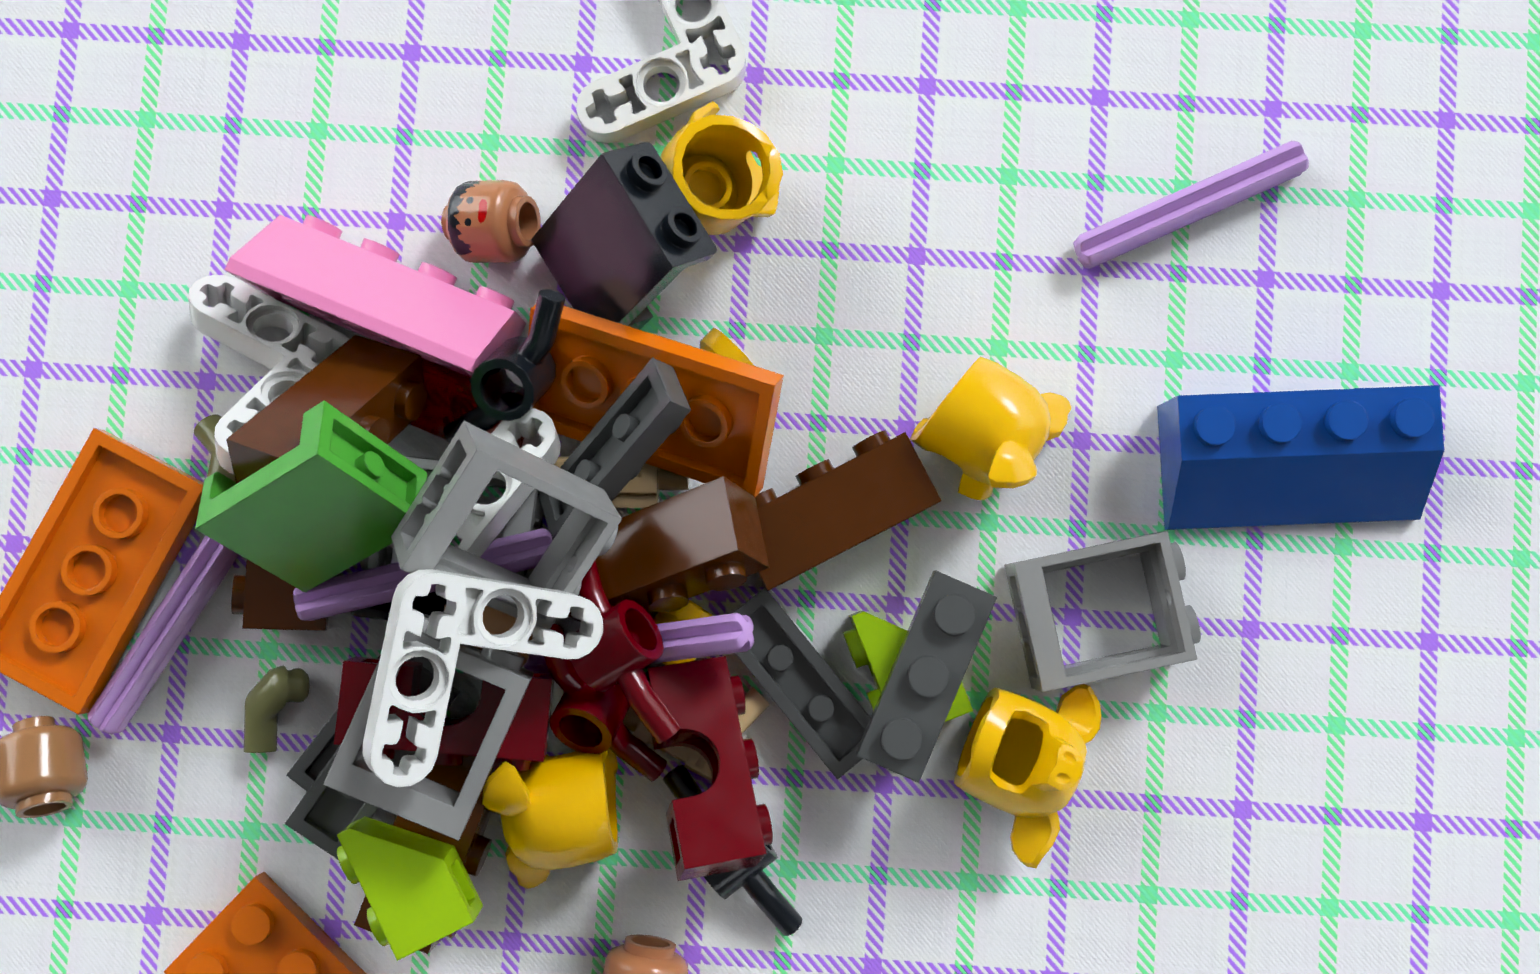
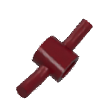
M595 560L582 579L578 596L591 600L599 608L603 618V634L599 644L591 653L579 659H570L571 664L578 676L596 691L606 692L619 684L631 708L655 741L661 744L671 738L680 727L651 688L642 668L662 656L664 650L662 636L651 615L635 601L625 599L611 607L603 590Z
M553 624L550 629L562 634L565 642L566 636L563 628L560 625ZM544 656L551 676L564 692L550 717V728L555 737L564 745L582 753L600 754L610 749L616 756L651 782L655 781L664 771L667 760L632 735L624 725L623 720L630 705L620 685L617 684L606 692L596 691L578 676L570 659Z

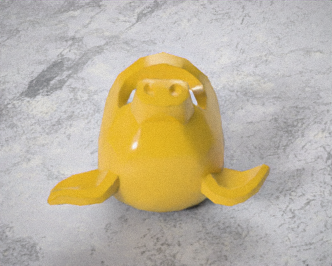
M714 101L692 112L687 124L673 136L660 156L708 235L725 234L750 217L768 218L774 215L778 206L779 186L783 176L780 153L767 134L752 123L733 116L716 115L720 108ZM751 151L756 152L761 161V166L757 164Z
M979 357L950 390L935 412L929 418H923L917 424L909 440L925 451L944 456L962 469L963 473L958 493L971 499L986 500L992 495L993 488H1016L1034 480L1037 475V467L1034 460L1041 452L1046 441L1060 436L1067 424L1068 414L1072 408L1069 400L1064 396L1051 392L1040 394L1035 387L997 362Z
M1075 685L1061 695L1056 711L1024 696L995 687L988 692L982 702L963 746L955 771L954 784L971 796L1015 816L1010 835L1011 848L1019 861L1027 867L1037 868L1042 858L1053 846L1060 831L1057 811L1063 809L1077 790L1085 767L1087 753L1085 743L1092 741L1100 730V702L1090 685Z
M610 749L600 754L578 751L550 757L546 754L544 762L531 761L529 771H517L513 765L504 762L488 777L483 787L482 804L488 810L501 814L503 833L509 845L505 852L509 870L516 876L520 886L526 889L534 888L546 881L550 870L571 868L596 862L617 853L616 772L618 764L616 755Z

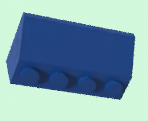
M1440 385L1179 395L1158 405L1165 530L1420 520L1445 450Z

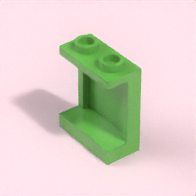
M324 400L303 414L300 443L294 449L237 484L220 472H215L205 478L195 530L306 593L392 544L391 536L426 482L427 472Z

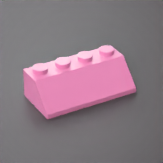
M279 215L233 254L224 269L260 292L284 304L374 341L421 355L422 361L468 380H471L474 370L507 339L521 336L526 325L525 321L514 310H511L514 304V300L483 286H479L476 295L454 286L457 277L425 262H421L418 271L397 263L399 253L375 241L364 238L360 247L340 239L343 232L341 229L311 215H306L303 224Z

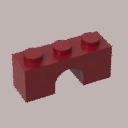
M726 656L648 668L646 678L651 688L680 727L671 738L661 744H658L652 737L654 750L674 746L691 748L704 757L712 775V783L709 789L696 796L672 800L666 812L677 880L682 881L757 866L767 854L765 846L771 845L773 842V832L767 806L765 804L756 805L751 779L758 778L759 764L753 740L751 738L743 740L738 715L745 714L746 705L740 677L738 675L730 677Z
M353 657L343 661L334 737L335 745H341L379 659ZM405 661L402 664L396 677V687L401 695L410 697L421 694L420 682L423 663ZM533 674L493 764V769H497L504 762H508L517 771H529L531 761L544 762L547 754L554 679L551 674ZM482 680L481 696L475 711L461 718H445L438 756L434 765H462L463 755L477 756L506 691L505 689ZM394 705L390 706L388 715H397L403 720V726L398 743L393 745L385 744L382 753L391 760L394 759L395 750L416 751L417 746L406 738L409 716L423 721L426 712L411 713Z

